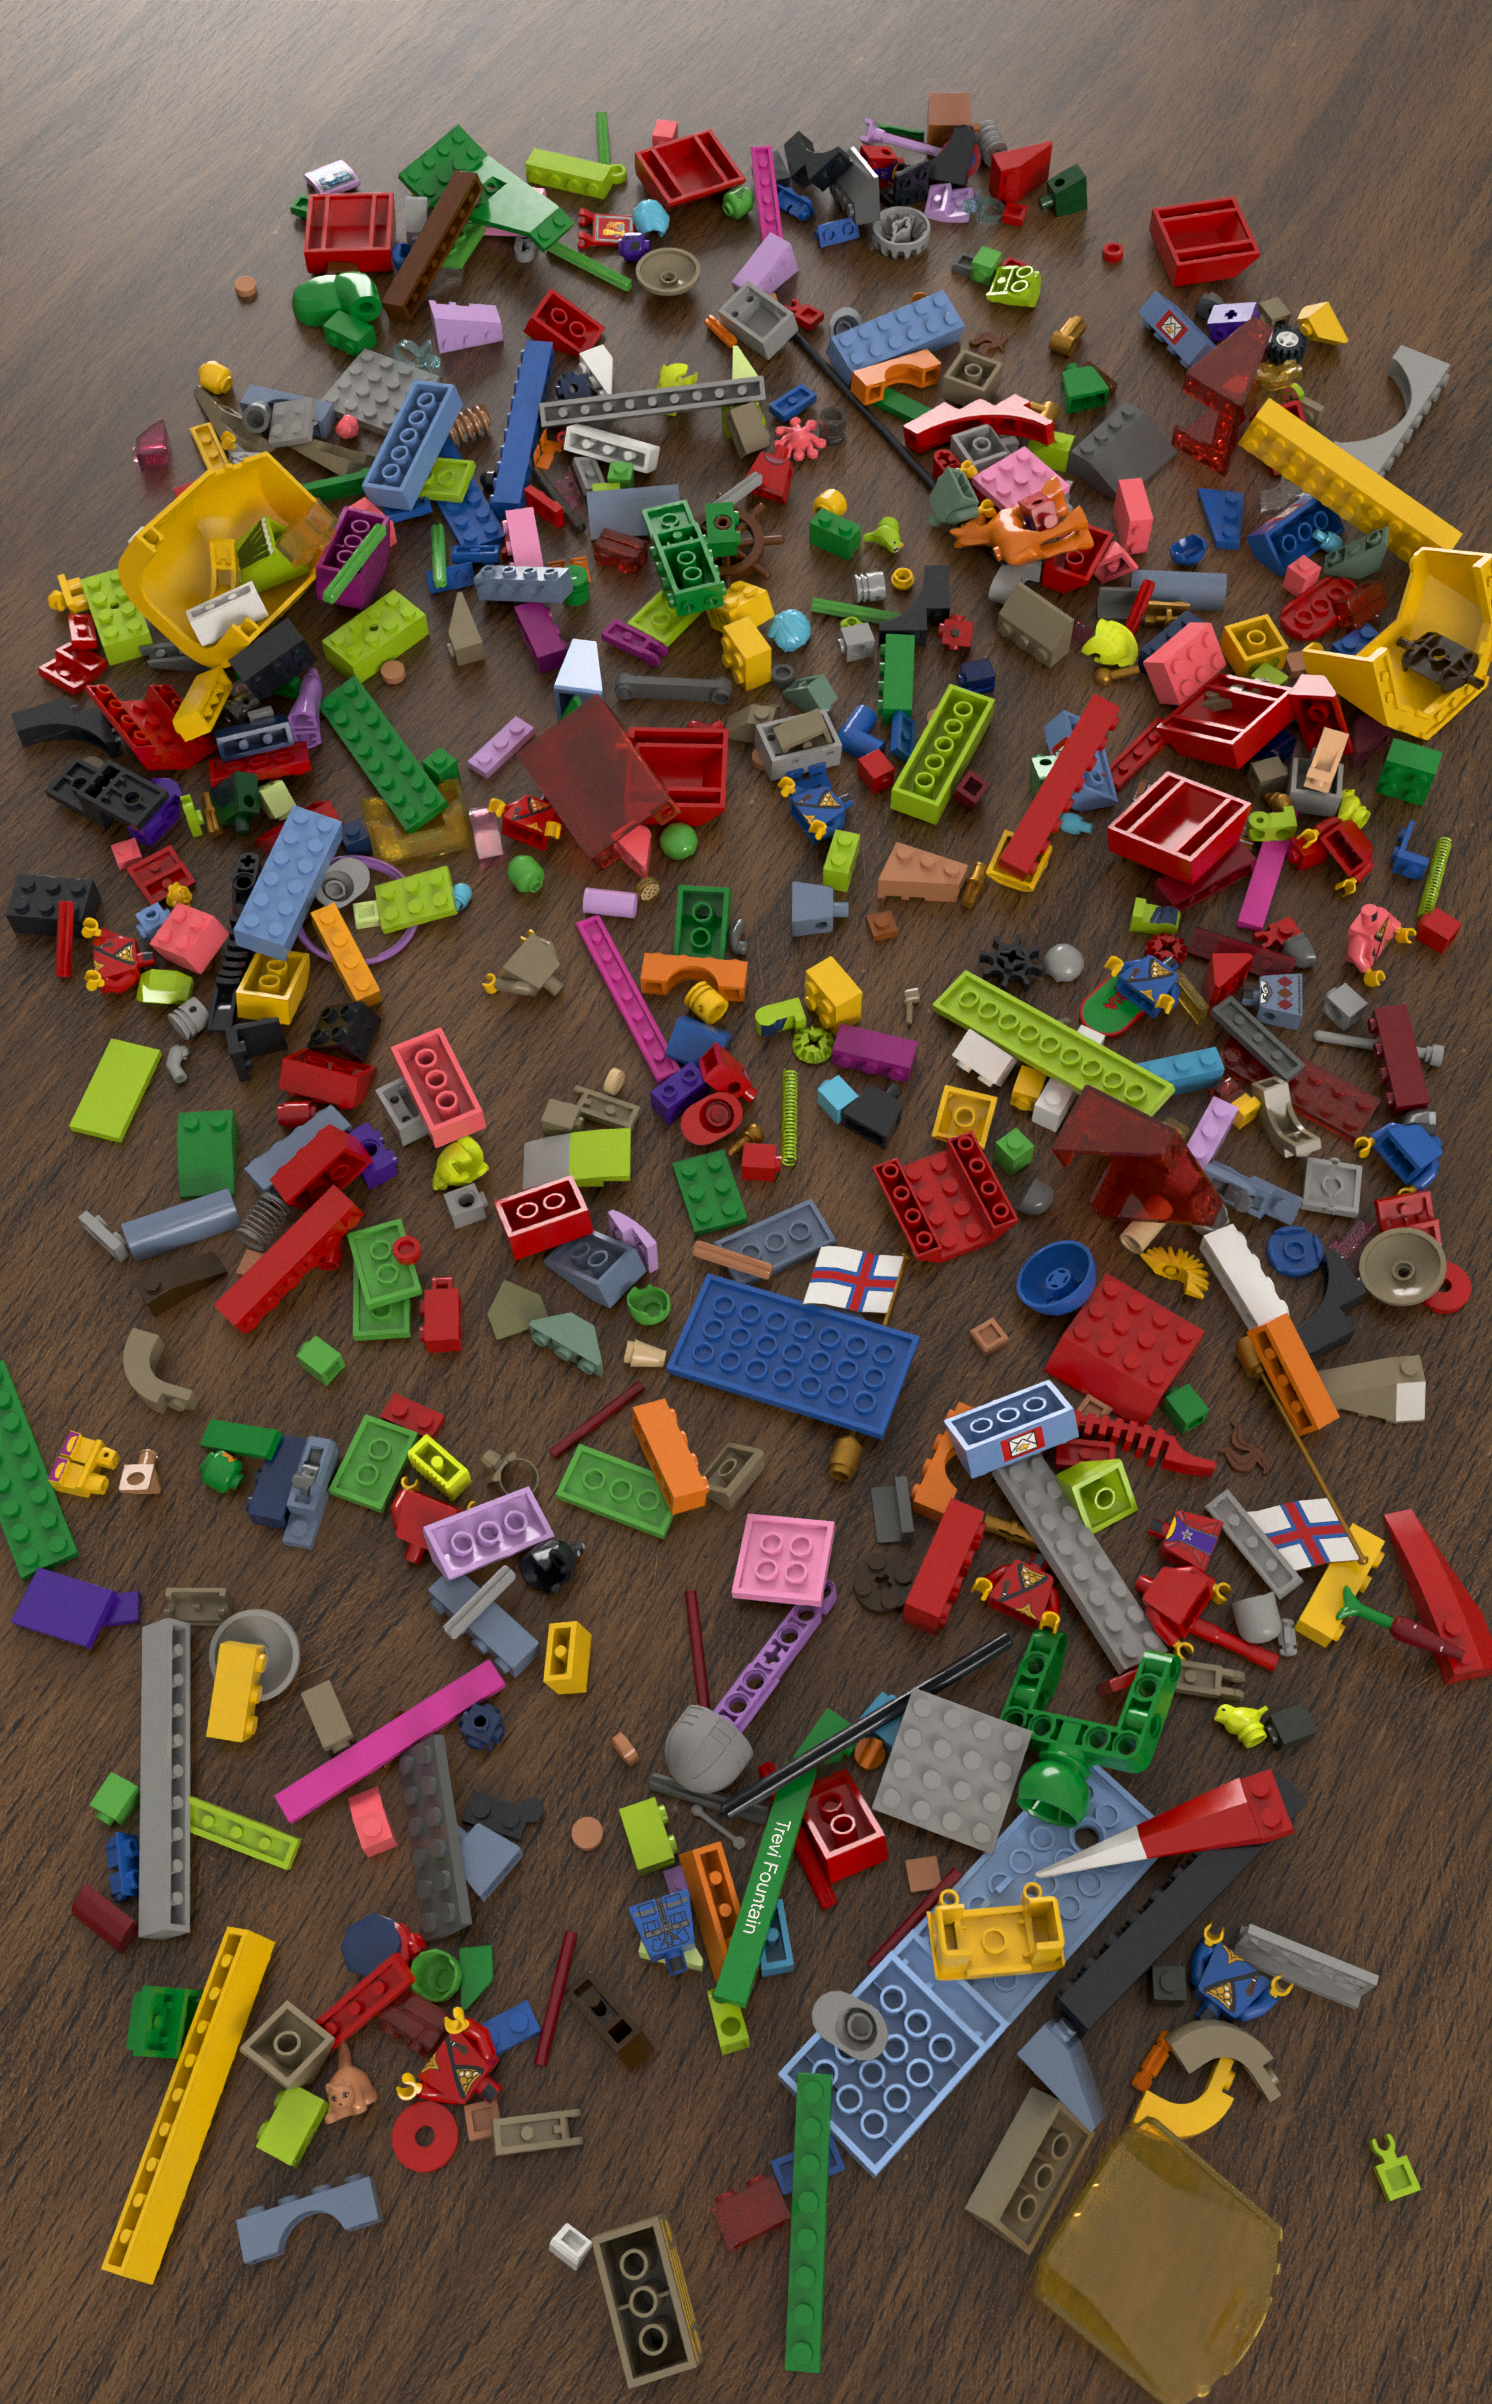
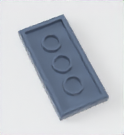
M679 485L586 492L591 541L649 536L642 519L641 510L680 501Z
M811 1198L715 1241L714 1245L772 1264V1276L818 1255L821 1247L837 1246V1241ZM725 1266L733 1281L750 1286L763 1280L762 1278Z

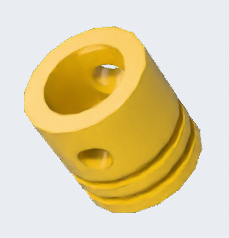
M706 981L699 982L693 986L684 1000L685 1005L709 1025L716 1023L728 1008V1002Z

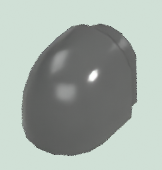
M1205 291L1195 312L1208 321L1213 306L1225 304L1224 300L1212 291L1211 293Z
M1304 932L1282 943L1283 950L1281 953L1297 958L1294 967L1307 968L1317 964L1314 950Z
M1417 1108L1406 1113L1401 1124L1406 1126L1418 1124L1423 1127L1429 1136L1435 1135L1436 1114L1435 1111H1429L1428 1108Z
M1035 1178L1017 1210L1028 1215H1039L1045 1212L1054 1201V1190Z

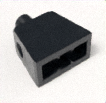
M890 1083L884 1091L875 1086L868 1087L843 1111L842 1126L886 1150L902 1117L903 1103L898 1100L902 1090L893 1083Z

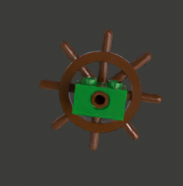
M718 493L716 496V500L724 494ZM733 501L705 504V512L696 518L694 517L695 522L699 524L702 534H705L708 539V550H712L714 562L721 558L722 566H718L720 580L724 581L726 590L730 588L732 581L739 580L749 575L752 571L765 580L770 579L772 576L768 569L759 564L763 557L764 546L781 545L785 542V538L782 535H763L762 528L756 520L766 509L763 503H759L750 513L733 508ZM745 530H748L752 537L741 538L740 535ZM753 547L749 555L738 549ZM733 556L740 563L731 566L730 558Z

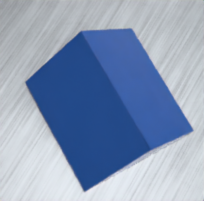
M683 1015L677 1018L664 1057L685 1065L692 1062L700 1069L698 1060L716 1042L726 1050L732 1038V1033Z

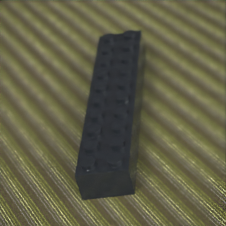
M1279 1773L1275 1780L1290 1821H1292L1308 1803V1800ZM1270 1842L1193 1852L1191 1857L1185 1862L1188 1867L1186 1868L1181 1864L1165 1882L1164 1885L1167 1889L1164 1890L1160 1886L1142 1906L1145 1911L1142 1913L1137 1909L1127 1919L1121 1928L1124 1933L1120 1936L1115 1932L1102 1945L1103 1947L1098 1951L1101 1957L1098 1959L1093 1954L1076 1974L1079 1979L1075 1982L1070 1978L1057 1991L1058 1993L1054 1996L1057 2003L1052 2010L1060 2018L1064 2017L1077 2030L1076 2035L1081 2040Z

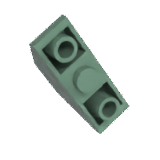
M1388 526L1373 531L1326 554L1323 572L1326 575L1361 579L1379 571L1388 546Z
M571 1312L531 1320L528 1324L531 1339L541 1347L548 1346L561 1359L565 1361L570 1359L577 1363L578 1367L586 1374L592 1375L594 1373L600 1378L604 1374L594 1325Z

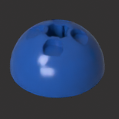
M1064 1240L1049 1244L1034 1253L1023 1265L1017 1278V1293L1029 1308L1038 1313L1051 1316L1071 1313L1080 1308L1090 1298L1097 1279L1096 1263L1090 1250L1080 1242Z

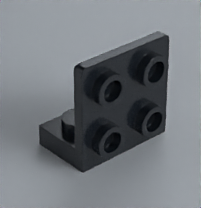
M926 158L895 174L894 186L880 192V201L888 208L897 206L908 207L927 197L930 161Z
M278 1017L263 1018L260 1021L245 1024L238 1023L225 1028L229 1054L240 1082L250 1080L249 1070L253 1069L251 1057L288 1049Z

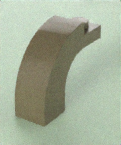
M1273 1076L1251 1084L1253 1096L1262 1103L1258 1116L1263 1129L1272 1145L1284 1158L1294 1155L1305 1157L1310 1155L1312 1151L1321 1149L1320 1138L1307 1131L1298 1121L1291 1104L1287 1082L1277 1076Z
M132 1328L124 1348L123 1366L126 1377L138 1397L148 1407L164 1414L167 1406L177 1411L187 1409L195 1412L199 1401L193 1390L163 1382L156 1376L157 1364L165 1349L160 1336Z
M1198 2020L1187 2023L1164 2037L1181 2067L1189 2074L1212 2059L1228 2057L1241 2062L1261 2095L1270 2103L1281 2096L1275 2086L1279 2080L1270 2066L1266 2064L1273 2059V2056L1257 2039L1242 2028L1220 2020Z

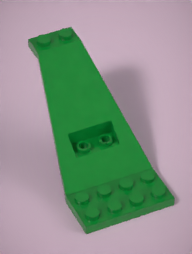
M459 124L407 166L398 176V179L415 197H427L429 210L433 211L455 170L477 173L485 190L467 221L529 237L543 253L574 226V222L558 205L488 156Z

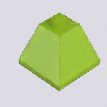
M1054 431L1055 442L1048 446L1032 439L1029 440L1027 449L1051 469L1066 472L1071 451L1075 448L1078 438Z
M1120 1459L1080 1462L1055 1475L1058 1484L1063 1489L1064 1495L1072 1507L1077 1510L1085 1527H1089L1093 1534L1138 1510L1122 1460Z

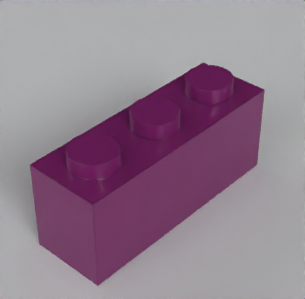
M528 602L515 606L516 624L540 674L562 667L568 652V646L565 640L561 641L560 639L561 634L558 625L552 623L553 617L550 608H545L542 602Z
M840 1024L832 1050V1064H836L841 1068L861 1070L870 1075L886 1076L895 1081L903 1080L909 1082L917 1055L918 1042Z

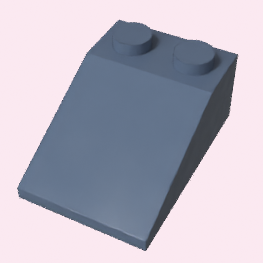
M597 1231L559 1245L543 1261L546 1266L588 1298L608 1308H611L647 1271L634 1247Z
M1055 2015L1040 2028L1017 2055L1080 2122L1092 2132L1107 2114L1082 2043L1075 2035L1077 2030L1064 2017L1060 2019Z

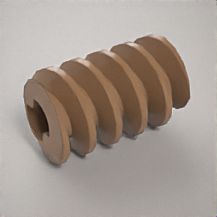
M482 403L480 408L474 406L472 411L467 408L464 410V415L461 411L459 412L448 434L449 439L454 444H456V436L461 441H464L465 433L472 439L474 430L478 436H481V428H484L486 433H489L491 418L486 405Z

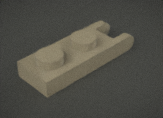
M575 1085L572 1090L574 1094L581 1096L577 1105L581 1107L583 1118L615 1129L631 1128L632 1132L641 1113L640 1106Z
M580 2109L491 2120L494 2157L584 2145L583 2137L570 2138L568 2118L580 2117Z

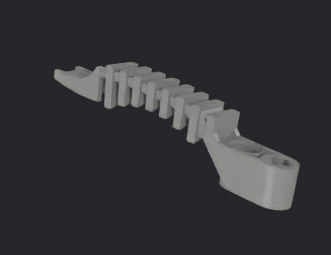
M1067 480L1066 482L1070 485L1071 488L1073 481ZM1067 493L1064 495L1070 514L1073 507L1068 503L1071 495ZM1061 536L1046 541L1042 544L1056 542L1059 540ZM1048 558L1034 561L1024 566L1002 564L990 586L988 600L1005 604L1018 582L1023 584L1029 580L1039 582Z

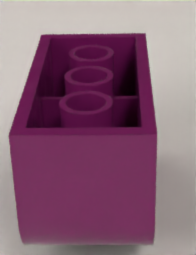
M348 506L343 507L316 565L317 598L319 601H323L325 589L374 525L379 523L381 526L384 525L386 527L385 537L334 603L335 605L360 611L370 607L388 563L390 516Z

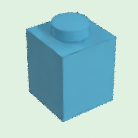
M839 1075L831 1080H825L817 1089V1103L837 1124L842 1121L843 1111L859 1097Z

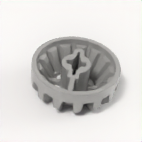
M905 206L891 207L880 212L881 221L873 222L872 240L874 241V246L886 257L892 254L895 260L897 256H903L904 260H907L910 254L916 257L928 246L930 222L927 216L917 209ZM910 236L914 239L913 242H910Z

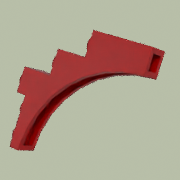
M1014 394L995 406L981 398L960 410L944 402L905 424L903 430L905 446L920 454L935 446L951 441V435L984 424L992 426L997 435L1024 437L1048 446L1055 442L1054 424L1052 420L1031 410L1030 401Z

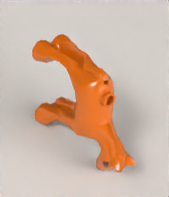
M1056 475L1049 478L1040 491L1052 499L1059 520L1065 518L1064 521L1054 528L1041 532L1028 530L1019 505L1001 510L988 524H986L984 514H979L977 518L966 520L960 525V528H954L949 531L950 534L957 538V541L954 543L955 548L960 549L966 546L993 547L997 561L1004 560L1010 566H1024L1059 554L1087 550L1094 547V542L1089 532L1088 521L1083 509L1078 506L1069 514L1063 488ZM1072 532L1070 535L1061 540L1052 543L1042 544L1046 541Z

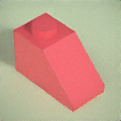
M1114 541L1109 544L1094 575L1103 584L1137 570L1138 565Z
M634 819L611 834L612 850L645 881L648 879L652 836L646 826H641Z
M378 1786L348 1798L352 1819L362 1849L368 1858L398 1846Z

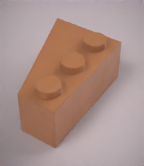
M896 842L878 879L877 898L885 899V896H901L903 900H909V897L925 898V901L957 902L965 886L968 865Z

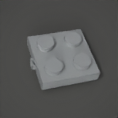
M313 397L274 403L268 444L272 448L311 443L313 428L317 425V418L315 417L317 401Z
M1307 1157L1302 1191L1304 1201L1301 1209L1356 1218L1359 1213L1362 1166L1342 1163L1340 1159L1334 1157L1329 1160Z

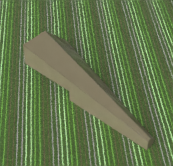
M196 385L193 393L219 437L225 431H229L236 438L234 443H237L248 452L262 453L267 451L269 453L276 449L268 444V439L264 438L265 434L263 432L252 433L248 431L242 423V416L229 406L218 404L220 399L216 396L211 397L205 391V388Z
M312 438L311 443L289 446L340 476L359 472L363 468H371L376 456L367 455Z

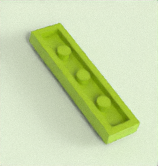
M191 1795L188 1797L190 1804V1833L285 1870L291 1869L302 1838Z

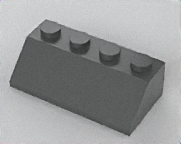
M852 147L847 151V154L853 158L854 164L829 186L830 194L835 197L836 202L841 205L842 210L846 211L848 218H851L855 225L881 221L879 177L855 147Z

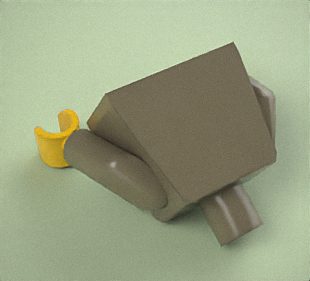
M528 930V938L520 937L522 945L502 967L498 974L500 978L496 979L492 973L487 974L486 978L490 983H482L486 993L493 994L497 991L535 997L544 987L553 996H556L564 984L553 976L560 966L553 943L540 936H536L533 930Z

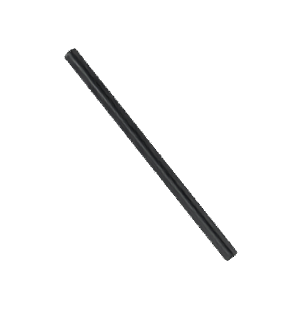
M1003 1632L915 1685L914 1688L935 1695L1012 1648L1014 1645L1013 1640L1007 1632ZM913 1687L721 1803L720 1809L727 1820L732 1819L904 1714Z

